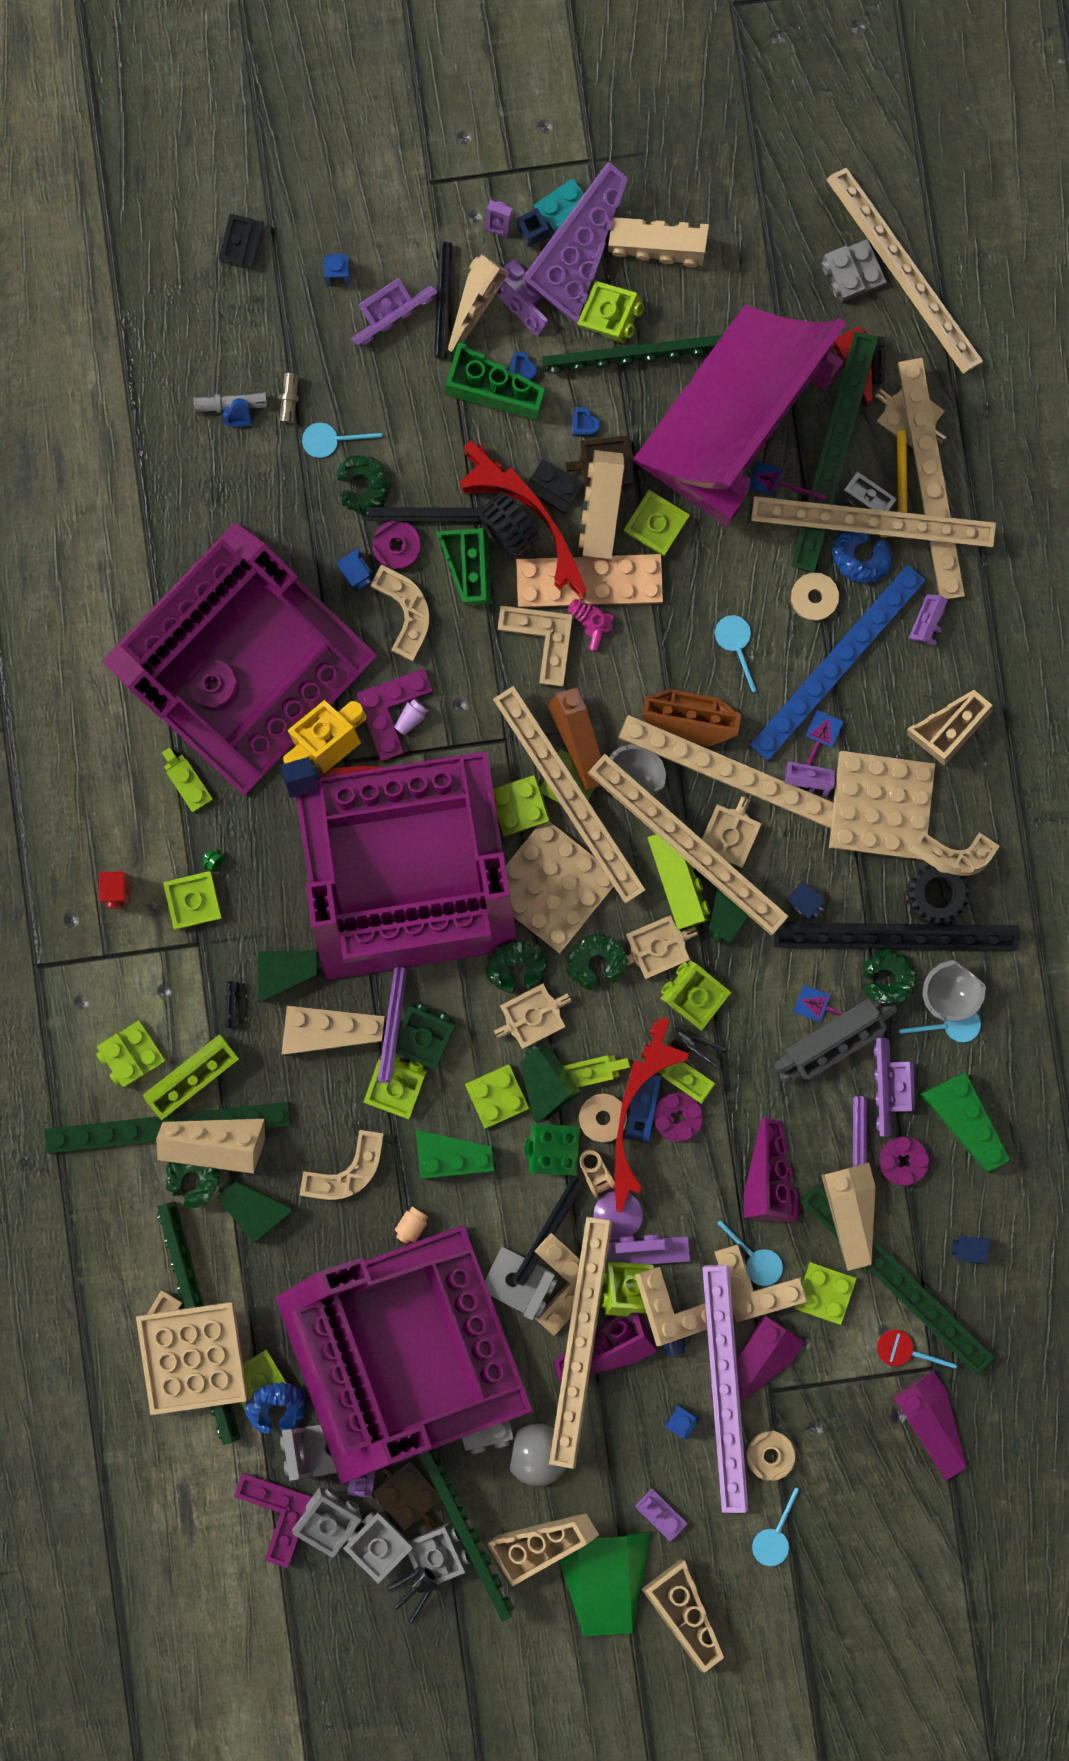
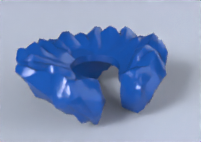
M844 531L835 538L836 544L832 550L833 562L837 564L840 574H844L852 582L857 581L868 584L871 581L874 583L879 577L886 575L892 566V552L888 542L884 539L877 541L873 548L872 558L869 561L861 562L854 555L855 547L867 541L871 534Z
M290 1383L267 1384L265 1387H261L259 1391H253L252 1399L246 1403L245 1413L254 1428L261 1433L268 1434L273 1428L268 1416L269 1408L272 1405L286 1406V1413L279 1421V1430L282 1433V1430L297 1428L299 1422L304 1418L307 1409L305 1404L306 1395L301 1389H297Z

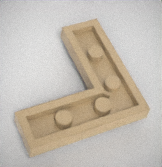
M500 606L498 631L545 637L539 684L563 687L572 615Z
M550 1233L536 1248L535 1252L558 1272L567 1283L544 1307L540 1317L536 1316L535 1319L555 1336L572 1316L580 1259Z
M739 1244L715 1251L718 1265H729L732 1309L736 1322L808 1301L800 1277L754 1291Z
M660 1267L635 1274L656 1346H662L707 1329L705 1303L674 1314Z

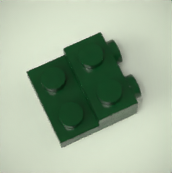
M417 1002L416 1005L411 1004L402 1022L398 1032L395 1053L436 1070L456 1023L452 1022V1016L443 1012L436 1015L429 1012L431 1007Z

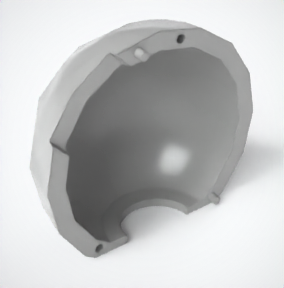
M632 744L619 747L611 753L609 758L652 796L664 787L666 771L658 755Z
M948 960L939 963L929 971L924 980L922 995L926 1007L933 1016L943 1021H959L970 1018L980 1009L985 998L986 987L978 977L958 961Z
M533 1423L517 1430L510 1471L520 1482L530 1486H546L557 1481L565 1472L566 1467L549 1465L554 1434L553 1427L543 1423Z

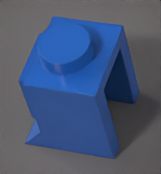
M327 254V257H324L326 285H331V278L344 277L345 284H350L348 256L344 254Z
M360 548L337 562L339 569L353 590L357 588L362 590L372 583L370 579L372 573L363 558H360Z
M677 1404L674 1414L669 1421L665 1422L664 1426L679 1437L688 1439L700 1418Z

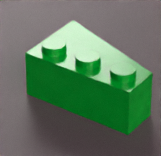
M484 528L436 532L462 602L467 606L492 605L488 532Z
M416 1130L421 1179L495 1171L492 1146Z

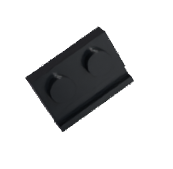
M230 214L219 261L254 269L264 221Z
M542 459L527 486L537 498L566 515L584 483Z

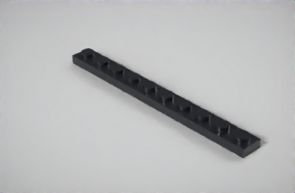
M783 922L775 931L773 942L774 947L1017 950L1020 929L1019 925Z

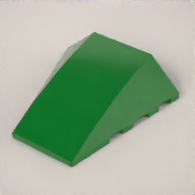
M651 1531L626 1533V1536L596 1537L587 1545L559 1560L583 1637L633 1634Z

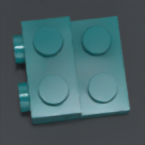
M572 178L534 204V209H539L549 230L554 235L584 193Z

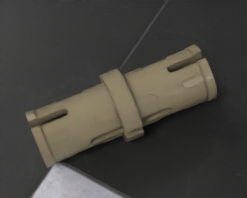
M284 373L283 391L279 397V400H281L279 422L294 423L296 402L299 400L297 396L298 374L294 376L293 373Z

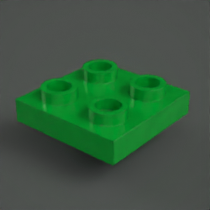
M532 1124L531 1137L527 1138L524 1146L525 1156L529 1159V1173L577 1176L580 1127Z

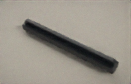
M448 241L439 243L434 357L436 359H446L448 350L452 243Z
M368 507L366 519L367 521L481 522L478 513L481 507Z
M572 1177L515 1274L513 1281L517 1284L524 1286L541 1258L535 1252L536 1248L550 1233L553 1235L556 1233L584 1185V1181L580 1178Z

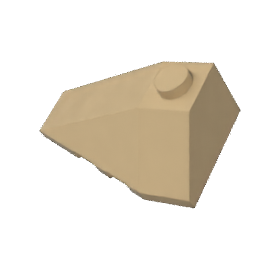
M482 254L480 257H476L469 267L471 271L467 277L448 350L453 353L456 352L459 341L465 342L510 273Z
M865 1163L821 1175L847 1271L871 1265L876 1186L870 1164Z

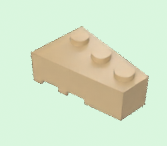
M972 690L939 712L933 713L915 726L907 728V736L945 766L992 713L993 705L975 690Z

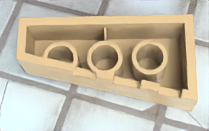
M613 217L608 252H611L612 255L617 257L632 255L643 261H649L650 258L659 259L664 264L680 262L684 266L691 268L703 265L709 224H700V228H692L689 226V223L679 222V225L670 226L665 221L656 220L647 225L643 219Z
M594 450L593 463H589L588 477L591 478L590 487L586 486L584 501H588L587 510H583L581 524L585 525L584 534L580 533L578 548H582L583 556L612 559L624 471L623 453Z
M287 1006L281 1055L383 1042L386 1017Z
M264 1119L162 1122L156 1138L158 1160L254 1173L265 1142Z
M587 1513L499 1534L486 1544L512 1587L587 1545L599 1534Z
M680 1559L643 1587L642 1591L698 1669L705 1673L721 1661L724 1656L710 1626L686 1562Z

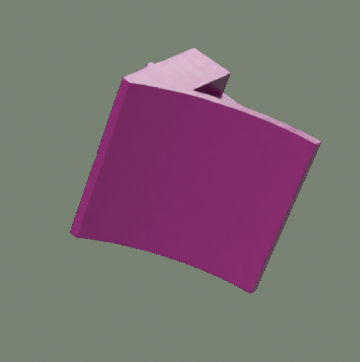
M745 304L692 377V381L684 388L634 457L633 462L728 528L741 510L744 499L747 496L751 479L743 474L809 382L826 392L839 374L843 360L831 353L830 349L847 323L840 318L828 322L799 321L767 313Z
M234 522L102 662L130 691L159 718L163 719L245 796L294 744L287 730L324 700L331 705L377 655L296 579L298 576L264 542ZM223 661L234 671L238 680V688L233 699L218 710L202 707L193 700L189 693V675L200 662ZM210 679L207 682L209 684L208 690L215 689L218 686V679L214 681Z
M487 751L322 777L316 780L318 790L296 796L309 883H306L311 928L326 981L394 970L396 967L408 968L423 964L489 955L492 951H496L498 947H502L503 944L517 941Z
M464 1225L366 1261L362 1257L320 1271L275 1297L341 1484L532 1412Z

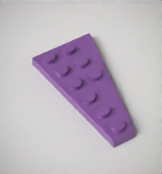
M607 163L522 277L525 283L575 324H577L583 304L586 302L587 292L606 244L604 242L608 231L611 229L616 207L619 206L628 180L611 163Z

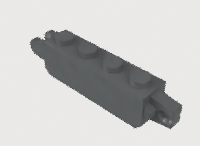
M866 999L786 1049L787 1055L780 1058L774 1064L776 1072L780 1073L779 1077L783 1083H789L799 1076H802L803 1079H812L884 1034L887 1029L884 1021L898 1010L893 1003H872L869 999Z

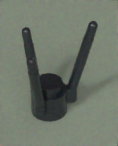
M681 1029L670 1045L686 1053L692 1051L719 1070L721 1066L694 1047L696 1042L693 1040L723 1053H726L727 1049L703 1039L689 1030L686 1033ZM689 1059L685 1061L686 1064L697 1070Z
M418 1566L413 1572L386 1588L387 1591H390L413 1578L411 1582L413 1588L394 1606L395 1610H398L416 1592H425L409 1619L410 1623L414 1622L431 1592L437 1587V1577L427 1567L421 1569Z

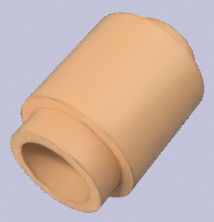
M412 1206L410 1211L405 1212L395 1228V1231L398 1233L396 1238L407 1245L410 1241L415 1243L427 1225L426 1220L428 1216Z

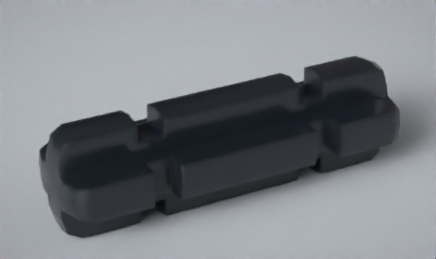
M877 336L878 342L871 364V370L873 371L872 383L883 384L885 381V372H883L885 369V350H883L885 338Z
M227 981V995H225V1014L227 1018H225V1027L236 1029L239 1023V1018H237V1015H239V995H237V992H239V982Z

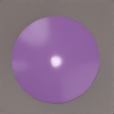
M615 1191L602 1196L594 1209V1218L612 1221L610 1239L619 1240V1237L634 1235L642 1223V1208L637 1199L631 1194H628L622 1213L616 1211Z

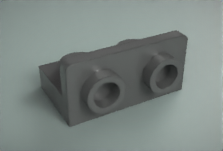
M857 472L836 503L840 506L889 511L897 498Z

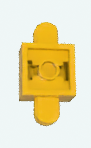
M325 700L287 730L296 747L283 757L284 763L309 757L311 765L314 763L323 773L327 772L361 744L355 731L366 720V714L361 704L351 701L337 712Z

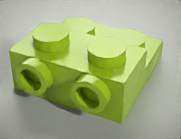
M595 281L577 325L580 328L599 333L604 338L625 344L626 339L631 338L634 334L635 327L633 323L636 316L640 317L643 313V300L636 292Z
M692 961L684 962L676 971L678 975L673 982L666 983L662 988L661 993L663 995L660 999L702 1031L731 992Z
M140 1020L97 1046L99 1050L96 1053L98 1059L103 1066L109 1065L113 1071L109 1074L116 1086L121 1084L123 1088L128 1087L166 1062V1059Z
M395 1053L391 1082L381 1083L378 1081L380 1056L364 1103L410 1119L428 1070L423 1069V1065L412 1060L407 1063L400 1060L401 1057Z
M610 1261L606 1263L603 1293L601 1294L600 1301L601 1308H605V1315L629 1316L632 1312L646 1313L635 1274L653 1269L654 1265Z

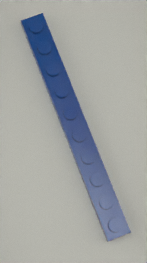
M907 564L749 746L768 762L926 580Z

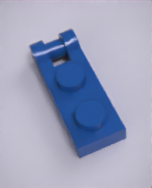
M653 1075L633 1097L624 1139L631 1140L636 1138L641 1139V1142L644 1143L649 1142L661 1076ZM635 1121L644 1122L643 1130L634 1128Z

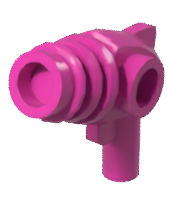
M574 598L567 611L571 615L575 614L574 617L578 618L579 622L583 620L582 625L587 627L585 633L592 636L589 649L598 651L602 633H608L612 630L614 616L604 613L594 605L591 607L589 603L587 605L586 602L581 604V600Z

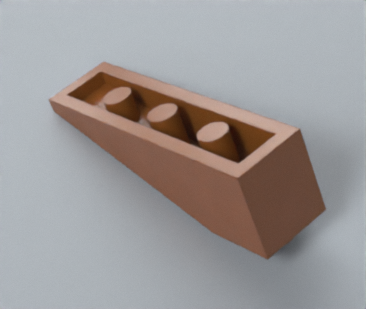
M577 687L557 693L547 705L586 791L600 787L601 785L588 774L599 761L601 755L582 697Z

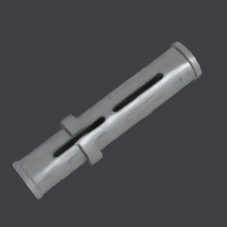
M266 392L193 397L195 413L206 411L222 413V410L231 407L232 401L238 398L246 400L250 408H267Z

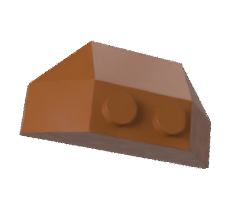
M670 689L645 697L642 718L650 725L695 744L713 746L738 736L741 714L734 711L719 698Z

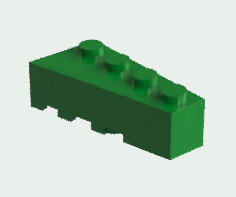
M459 341L445 384V395L538 421L544 401L545 389L519 374L512 373L505 366L485 358V355L467 348L465 344Z
M966 1072L960 1073L918 1094L983 1171L989 1172L1010 1161Z

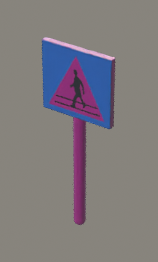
M759 461L751 476L749 489L773 496L777 486L821 500L826 499L824 495L781 482L783 469Z
M819 710L816 711L805 736L816 741L806 765L811 766L820 744L830 748L833 747L844 721Z
M805 985L801 989L793 1011L821 1022L825 1011L838 1016L844 1014V1012L827 1006L830 994Z

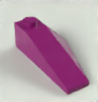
M766 1117L761 1119L744 1191V1218L760 1222L799 1221L797 1189H793L790 1175H793L792 1167H788L785 1154L788 1149L781 1121Z
M632 1312L629 1316H606L608 1319L600 1327L596 1328L589 1375L633 1364L658 1352L653 1333L642 1313ZM566 1352L554 1362L560 1382H562Z
M765 1315L762 1316L736 1356L740 1404L789 1366L805 1343Z
M934 1370L893 1395L892 1398L947 1481L967 1467L947 1390Z

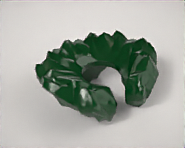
M364 455L349 456L345 462L340 464L337 470L338 481L349 482L358 475L368 479L369 488L366 492L358 494L347 489L340 494L342 505L360 515H366L368 507H383L384 502L388 500L387 495L391 487L389 472L385 470L384 465L380 464V461H375L373 457H365Z
M590 934L587 937H583L576 946L572 947V951L568 953L569 966L566 971L572 979L579 982L580 986L586 990L598 988L600 985V978L589 967L591 958L596 955H601L606 959L607 969L605 975L611 983L618 982L625 974V968L628 963L625 951L620 947L619 942L616 939H612L610 935L607 937L605 934Z
M510 941L508 944L498 947L496 951H492L491 955L487 956L488 964L486 965L485 973L487 979L496 988L511 994L515 991L516 983L514 978L507 972V968L509 965L524 963L526 965V972L523 977L524 985L528 989H532L544 978L543 973L547 964V956L542 954L541 948L537 944H528L525 941Z
M885 949L864 962L863 974L867 979L871 980L872 975L882 971H888L895 977V983L891 986H882L875 981L865 984L863 986L864 993L871 1000L880 1004H896L906 1001V999L914 994V989L917 988L916 973L913 972L910 962L906 960V955L893 953L891 949Z
M168 1162L167 1179L165 1180L167 1191L171 1192L173 1196L184 1194L185 1191L181 1189L184 1177L189 1173H197L199 1184L194 1190L185 1194L184 1205L189 1208H199L201 1205L208 1203L216 1191V1187L219 1185L220 1172L218 1168Z

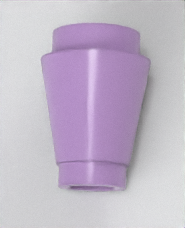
M413 699L411 702H407L394 727L400 733L406 735L426 718L425 715L428 710L420 702Z

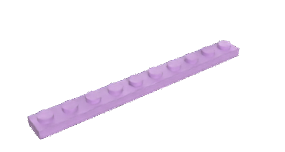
M705 1265L702 1268L722 1513H746L748 1511L729 1265Z

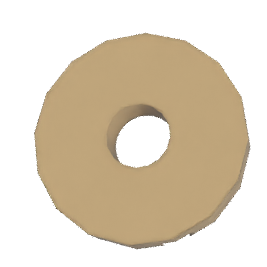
M822 573L803 575L795 582L791 591V604L794 611L800 617L812 621L828 618L835 611L839 602V591L836 584L830 577ZM811 591H817L821 594V601L819 603L809 601L808 594Z
M598 1094L587 1099L579 1113V1123L584 1134L598 1142H608L616 1139L622 1102L608 1094ZM606 1111L609 1113L610 1121L608 1124L600 1125L597 1123L596 1115L598 1112ZM627 1113L624 1121L623 1131L627 1123Z
M764 1431L756 1435L749 1442L746 1451L747 1463L751 1471L758 1478L776 1481L787 1476L793 1469L795 1449L791 1441L784 1434L776 1431ZM768 1449L777 1451L778 1457L775 1462L769 1463L765 1461L764 1453Z

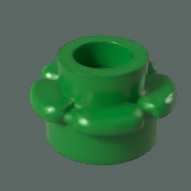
M219 849L209 850L202 859L204 869L211 870L212 872L217 871L222 866L225 857L220 854Z

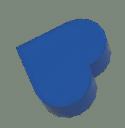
M522 351L516 352L512 356L509 371L533 381L537 376V368L530 362L529 356Z
M241 398L233 400L231 407L223 411L224 424L229 427L250 426L251 414L249 403Z
M586 407L575 409L573 412L572 436L596 435L600 430V421L596 417L591 416V412Z

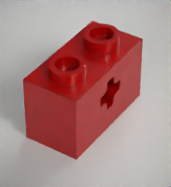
M124 871L99 872V902L105 904L109 909H124V904H130V875Z

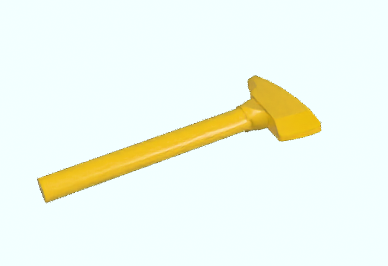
M897 430L898 512L907 513V430ZM880 535L881 538H883V537H894V536Z

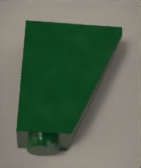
M716 888L708 930L711 932L710 937L716 942L728 944L748 918V915Z
M259 951L258 1000L267 1001L317 977L318 970H323L318 951Z
M548 1045L541 1047L533 1046L525 1053L526 1057L520 1062L533 1119L536 1124L548 1121L581 1093Z
M230 1181L218 1190L221 1194L216 1197L253 1243H256L293 1212L291 1207L238 1181L233 1184Z

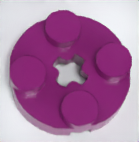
M390 521L379 527L374 535L373 552L377 561L393 571L411 566L420 554V538L417 531L410 524ZM393 540L403 542L400 551H392L390 549L393 546Z
M220 660L200 662L193 668L188 679L189 693L193 700L202 707L212 708L213 710H218L228 704L233 699L239 684L234 671L225 662ZM210 679L212 681L218 679V686L215 689L208 690L209 684L207 682Z
M685 1093L668 1094L657 1103L653 1118L655 1127L664 1138L678 1142L688 1140L694 1136L701 1127L703 1117L701 1107L694 1098ZM678 1110H681L685 1120L683 1122L679 1121L678 1124L673 1123L672 1112L677 1113Z
M898 1137L889 1140L882 1147L879 1155V1164L883 1176L888 1181L897 1185L907 1186L918 1182L925 1175L928 1168L929 1157L926 1149L919 1141L910 1137ZM899 1155L903 1157L909 1156L908 1162L910 1164L908 1167L905 1165L902 1167L898 1166L900 1161L897 1158Z

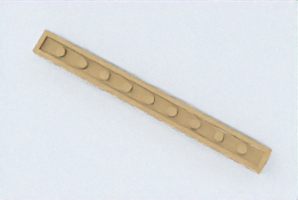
M844 168L831 174L827 182L961 372L964 374L979 366L983 360L849 170Z
M923 359L898 362V369L924 515L951 518ZM929 540L938 594L946 599L965 596L956 544Z
M756 496L753 499L751 521L985 547H993L996 527L994 522Z
M514 686L495 697L493 701L623 902L627 903L644 892L645 888Z
M628 715L626 717L618 739L831 829L833 802L791 784H786L782 780Z
M606 754L588 772L594 780L770 935H773L787 919L788 915Z
M586 1217L549 1465L572 1469L576 1467L612 1221Z

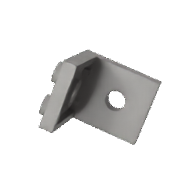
M501 1247L485 1279L490 1296L523 1312V1316L533 1320L534 1316L540 1317L546 1305V1302L542 1300L546 1293L549 1295L552 1293L557 1280L553 1279L555 1276L554 1272L537 1264L524 1286L518 1284L511 1287L506 1283V1276L511 1272L517 1273L525 1258Z
M320 1425L282 1430L283 1436L280 1437V1445L282 1450L285 1451L284 1471L286 1476H289V1481L337 1473Z

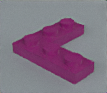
M425 669L356 693L366 714V722L381 762L404 754L388 709L433 693Z
M242 1472L234 1497L280 1512L265 1561L288 1568L298 1541V1537L293 1535L292 1529L305 1513L306 1505L312 1496Z

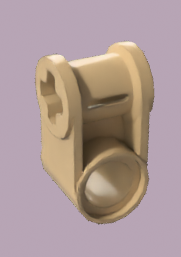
M590 1149L582 1152L579 1157V1163L594 1198H597L598 1194L610 1188L615 1189V1182L608 1168L605 1167L601 1156L596 1151ZM589 1154L597 1157V1164L592 1168L586 1167L583 1162L585 1156Z

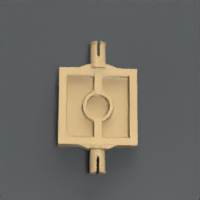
M902 388L893 397L880 389L875 397L885 403L886 407L877 423L896 437L897 430H907V445L913 449ZM930 400L934 426L936 427L937 421L945 411ZM935 429L937 443L941 445L946 436Z
M741 797L736 810L727 809L717 804L702 837V840L724 860L741 869L762 824L750 819L745 814L750 802L749 799H746L742 807L745 797Z
M670 915L626 934L631 946V954L626 955L627 960H629L627 966L636 963L640 967L644 978L647 979L689 961L690 958L685 949V941L698 936L697 932L687 935L695 931V927L693 926L680 932Z
M541 984L500 1005L505 1015L506 1025L494 1030L495 1035L504 1031L496 1036L499 1040L511 1033L517 1039L521 1048L524 1049L565 1028L560 1017L559 1008L572 1002L570 998L561 1002L569 997L568 993L554 1000L548 994L544 984Z

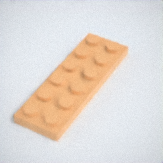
M661 554L612 556V559L573 557L586 588V599L581 604L586 602V605L589 603L591 606L663 603ZM557 558L516 559L518 608L569 607L574 598L577 600L581 599L567 584L560 590L554 586Z

